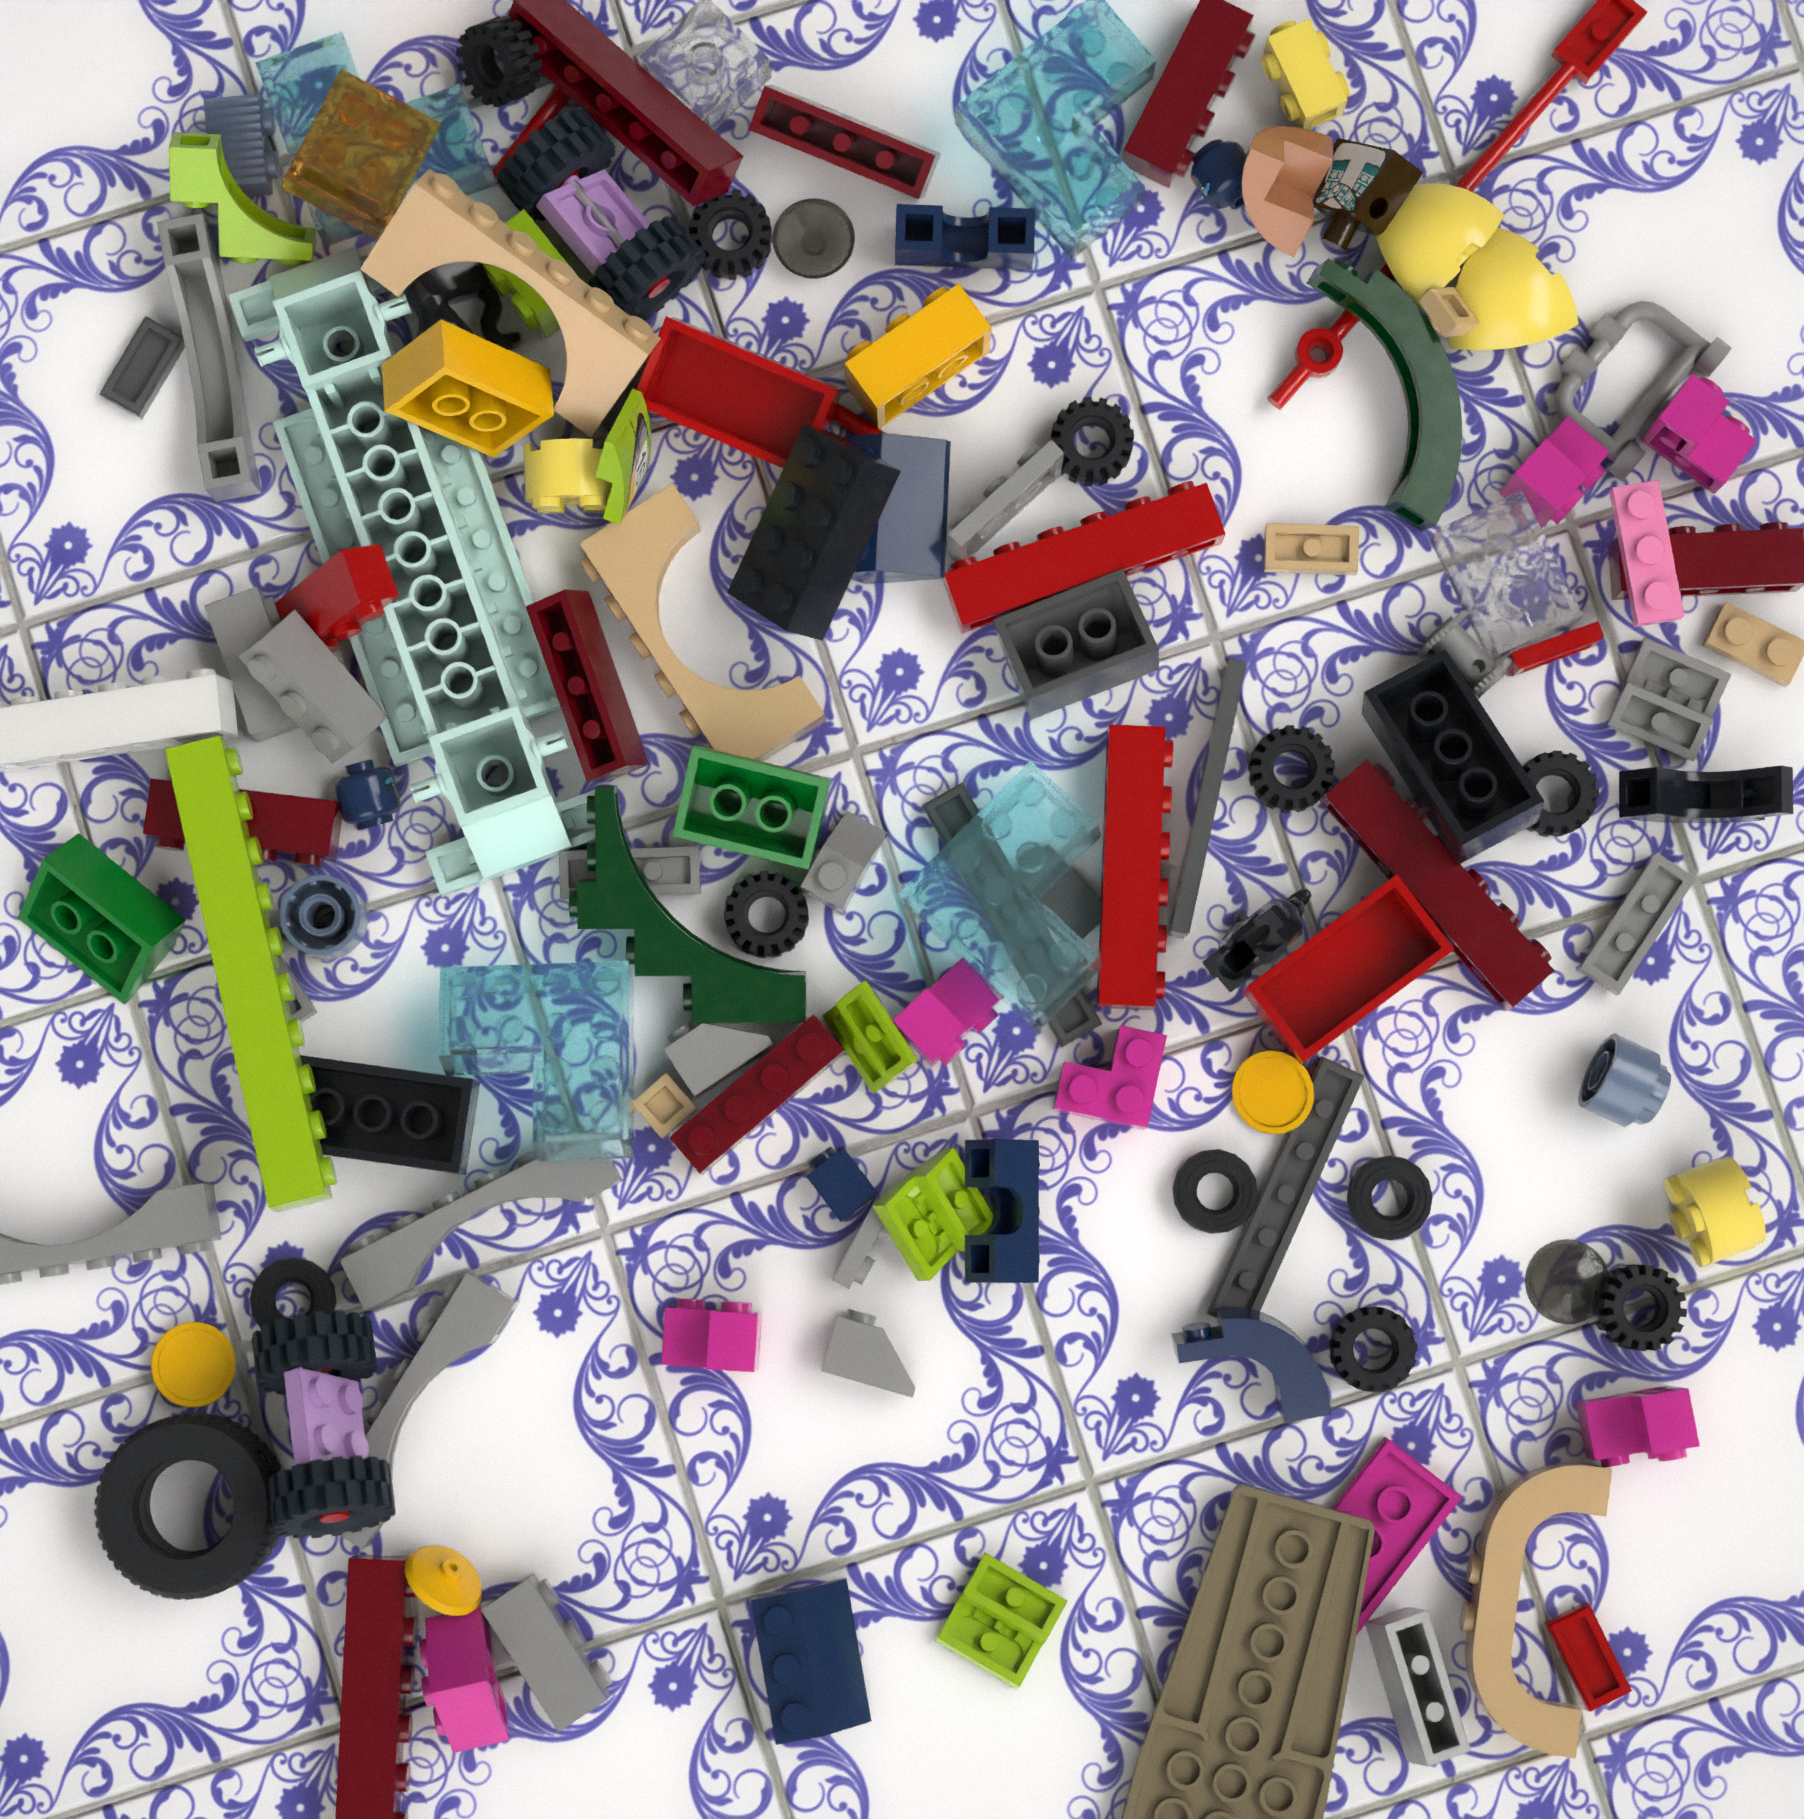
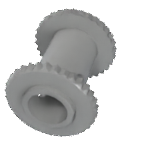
M1462 610L1454 618L1452 616L1449 617L1424 641L1426 644L1418 651V656L1422 658L1431 650L1437 654L1446 649L1479 699L1506 674L1504 670L1512 664V659L1509 656L1500 665H1497L1461 627L1460 623L1469 615L1466 610ZM1472 666H1477L1480 669V673H1476Z

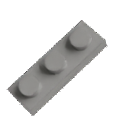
M699 846L630 849L644 880L655 896L701 894ZM587 850L559 852L560 898L569 899V891L577 890V882L580 879H596V871H588Z
M1659 853L1653 854L1577 970L1614 995H1619L1696 878Z

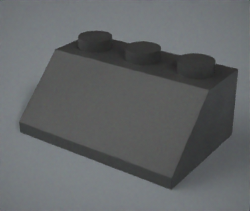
M1123 569L993 619L1012 679L1030 720L1159 670V648Z

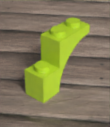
M173 133L169 145L170 200L183 202L184 206L190 208H205L210 206L211 203H218L219 257H231V260L237 263H253L258 261L259 258L277 259L279 263L284 265H300L305 261H313L316 248V228L286 222L269 214L255 204L242 191L228 168L222 148L221 134Z

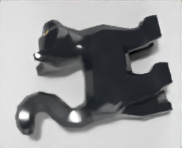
M453 262L432 268L417 277L403 292L409 305L419 317L417 337L441 319L474 334L473 330L449 305L478 298L485 303L480 319L484 339L508 350L517 347L521 341L519 332L503 334L497 329L503 306L481 262Z
M1300 889L1287 899L1272 898L1250 917L1247 916L1244 910L1237 913L1234 925L1222 938L1218 949L1202 962L1214 979L1217 977L1231 993L1252 976V970L1263 963L1265 965L1269 964L1287 951L1288 946L1302 935L1303 924L1301 918L1305 910L1304 906L1312 896L1311 892L1308 889Z

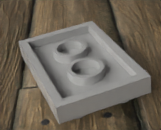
M1052 439L1042 448L1038 444L1032 446L1018 460L1017 464L1020 468L1008 479L1003 475L998 477L984 491L983 496L986 499L977 508L972 510L968 506L952 519L948 525L952 529L948 533V555L955 562L972 557L1061 475L1064 452Z

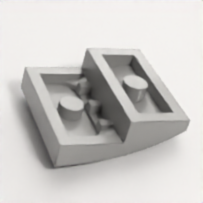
M1643 637L1607 724L1691 761H1695L1714 720L1712 718L1714 711L1732 674Z

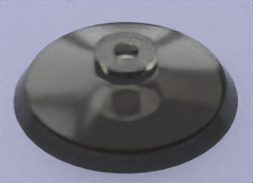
M811 198L792 204L779 216L773 230V247L777 258L790 272L804 278L817 279L834 274L847 263L854 249L855 233L848 215L836 204L823 199Z
M1563 1239L1546 1244L1534 1254L1526 1270L1525 1287L1531 1304L1542 1316L1560 1324H1576L1594 1316L1592 1306H1598L1599 1299L1593 1298L1595 1290L1603 1289L1604 1286L1600 1281L1604 1276L1609 1277V1273L1601 1256L1589 1245L1576 1240Z

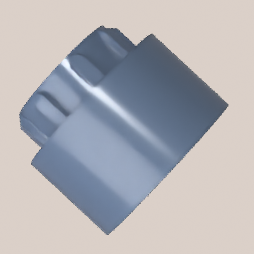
M312 875L296 882L285 894L280 907V924L288 941L297 949L315 958L336 959L352 952L360 944L367 930L368 913L362 897L354 888L330 875ZM325 905L332 906L335 911L334 922L326 929H317L313 922L316 910Z
M1611 1034L1600 1045L1586 1070L1579 1091L1578 1103L1580 1107L1623 1127L1630 1125L1632 1122L1643 1125L1649 1123L1661 1109L1670 1088L1671 1074L1668 1072L1667 1067L1661 1064V1058L1658 1053L1620 1035Z

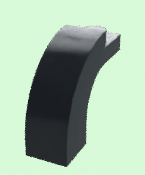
M1780 765L1722 772H1693L1662 767L1619 771V818L1663 823H1734L1765 820V817L1793 814V767Z

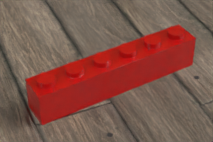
M1193 481L1184 482L1168 489V496L1154 501H1151L1149 496L1137 498L1126 503L1123 506L1125 509L1123 512L1107 516L1106 511L1097 512L1081 519V526L1064 532L1062 526L1054 527L1039 533L1036 536L1038 539L1036 542L1020 546L1019 542L1015 541L994 549V556L977 562L973 556L952 563L949 566L951 571L945 573L943 583L961 633L963 634L992 624L993 619L1123 569L1127 577L1222 544L1226 533L1207 482L1198 486H1194Z
M1109 724L1107 730L1101 874L1102 904L1101 923L1099 926L1096 1008L1153 1010L1156 1007V999L1164 1000L1165 972L1157 971V953L1166 952L1167 925L1158 924L1159 906H1167L1169 881L1168 878H1160L1161 860H1169L1170 832H1162V814L1171 813L1172 786H1164V767L1172 768L1174 750L1173 740H1165L1166 727Z

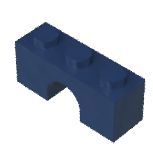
M897 204L895 265L1032 270L1036 209L989 207L988 214L984 216L966 218L946 214L941 205Z
M965 1140V1187L984 1190L990 1196L994 1208L992 1223L984 1233L980 1235H965V1283H1039V1140Z

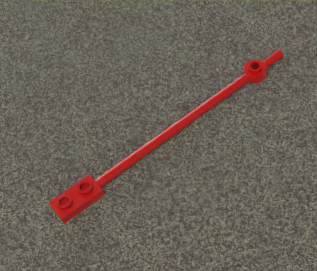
M1598 0L1554 49L1551 57L1559 62L1560 66L1454 186L1473 192L1575 76L1586 85L1642 22L1648 12L1634 0ZM1385 263L1379 271L1394 282L1396 279L1387 263ZM1345 309L1328 329L1314 328L1307 331L1300 338L1295 350L1296 366L1267 397L1268 401L1275 408L1281 410L1310 376L1320 378L1333 373L1342 359L1343 346L1341 341L1360 320ZM1321 349L1324 351L1326 359L1321 362L1314 361L1310 356V351Z

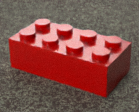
M665 317L658 337L661 339L651 352L636 389L642 392L648 411L780 468H784L804 423L826 431L828 430L844 389L678 318Z
M1396 874L1246 986L1241 992L1287 1053L1302 1064L1455 949Z

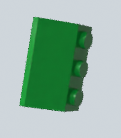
M693 745L672 836L809 870L815 859L831 778Z
M79 833L43 859L17 917L123 1004H126L171 951L186 921L171 906L162 901Z

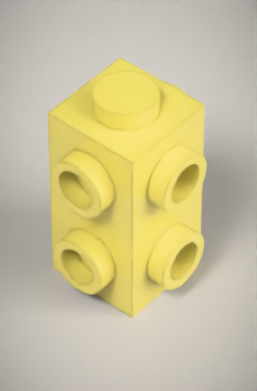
M1310 19L1298 24L1291 20L1275 27L1270 32V36L1267 37L1263 51L1264 55L1261 56V63L1267 78L1271 82L1276 80L1283 94L1280 96V104L1289 122L1295 120L1298 128L1309 130L1342 116L1348 101L1347 97L1350 96V91L1344 75L1341 71L1334 72L1328 59L1331 52L1324 33L1321 30L1316 32Z

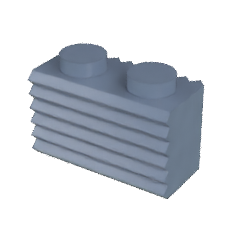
M259 94L204 99L206 133L221 134L225 160L239 187L248 197L273 194L272 179L280 178V168L276 151H269L268 135L276 134L275 117L272 107H265Z

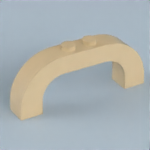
M1557 1463L1537 1468L1515 1480L1499 1495L1484 1520L1480 1532L1477 1555L1470 1554L1467 1583H1473L1471 1603L1464 1602L1460 1619L1461 1631H1467L1465 1659L1468 1678L1474 1694L1484 1711L1500 1728L1522 1744L1543 1753L1575 1759L1582 1710L1574 1704L1543 1700L1529 1695L1521 1687L1514 1674L1511 1652L1524 1551L1533 1530L1545 1519L1559 1513L1578 1512L1604 1517L1607 1515L1612 1469L1585 1463Z

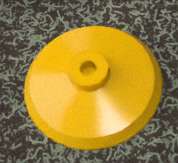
M1270 1050L1256 1053L1240 1065L1232 1083V1098L1238 1114L1249 1126L1267 1134H1282L1297 1128L1308 1117L1314 1101V1088L1308 1071L1296 1058L1284 1052Z
M187 1322L171 1328L156 1344L151 1359L152 1377L160 1393L172 1403L190 1408L206 1406L218 1400L230 1387L236 1370V1357L228 1338L217 1328L201 1322Z
M431 1545L417 1548L408 1556L405 1563L406 1579L412 1591L424 1604L440 1613L451 1616L467 1615L479 1606L482 1599L481 1581L474 1566L463 1555L448 1547Z

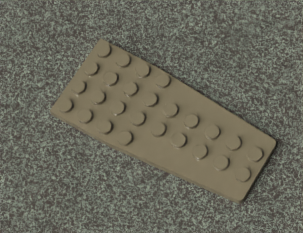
M1239 1484L1234 1487L1138 1753L1121 1819H1323L1375 1532L1374 1525L1369 1519L1246 1484Z

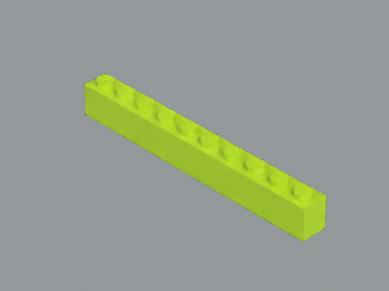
M220 735L165 749L268 1208L275 1212H281L332 1199L330 1186L337 1184L336 1172L331 1157L324 1158L321 1149L320 1139L326 1138L325 1124L320 1110L313 1111L309 1093L316 1092L315 1081L310 1065H302L298 1047L305 1046L304 1033L299 1018H291L288 1001L295 1000L294 989L288 972L281 974L277 956L284 954V946L278 927L271 928L267 910L274 909V903L267 881L260 883L257 865L263 864L264 861L258 838L256 836L250 838L246 820L253 819V811L247 792L240 793L236 776L243 774L238 750L236 747L230 748Z

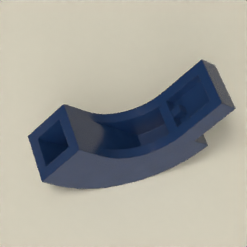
M1219 1307L1215 1308L1218 1326L1210 1327V1323L1206 1322L1191 1323L1183 1326L1182 1332L1171 1334L1174 1353L1179 1363L1235 1355L1251 1358L1265 1366L1273 1376L1277 1407L1284 1422L1332 1415L1327 1385L1316 1360L1303 1340L1278 1319L1253 1309Z

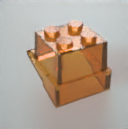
M340 69L284 176L282 189L379 240L402 204L442 123L349 72Z

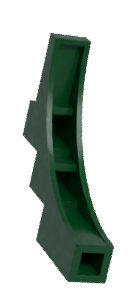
M598 785L595 787V796H587L586 809L587 823L595 824V843H588L587 867L588 871H596V879H580L577 882V890L569 891V917L577 918V929H634V936L626 937L627 965H635V976H691V983H683V1011H692V1023H804L806 1021V971L777 969L736 958L711 946L674 918L652 892L632 856L620 814L618 785Z

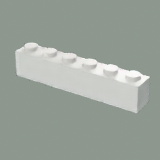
M197 669L188 671L187 679L171 681L170 676H152L142 679V686L127 688L126 683H107L99 685V692L83 695L82 690L73 689L55 692V699L39 701V697L34 696L13 698L10 700L11 706L0 707V772L182 745L219 735L222 738L238 736L233 681L215 674L214 669Z

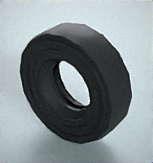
M1221 1149L1204 1150L1188 1158L1177 1171L1172 1187L1174 1205L1182 1219L1194 1229L1210 1234L1229 1232L1242 1225L1253 1212L1258 1196L1256 1178L1249 1165L1236 1154ZM1209 1173L1224 1175L1233 1186V1196L1230 1203L1220 1210L1206 1208L1197 1197L1198 1183Z
M1391 1155L1371 1159L1359 1167L1349 1182L1347 1193L1349 1212L1358 1227L1372 1237L1385 1240L1405 1238L1420 1229L1430 1214L1433 1199L1430 1182L1420 1167L1406 1158ZM1387 1179L1396 1180L1402 1184L1408 1197L1404 1210L1398 1215L1391 1217L1379 1213L1373 1206L1371 1198L1375 1186L1382 1180Z
M296 1257L277 1260L264 1268L253 1283L250 1295L252 1316L259 1328L266 1324L275 1325V1320L281 1318L291 1319L283 1316L278 1311L275 1298L280 1287L292 1281L303 1284L310 1292L311 1303L309 1309L304 1314L305 1316L314 1315V1312L318 1311L332 1314L336 1305L334 1284L326 1271L312 1261Z

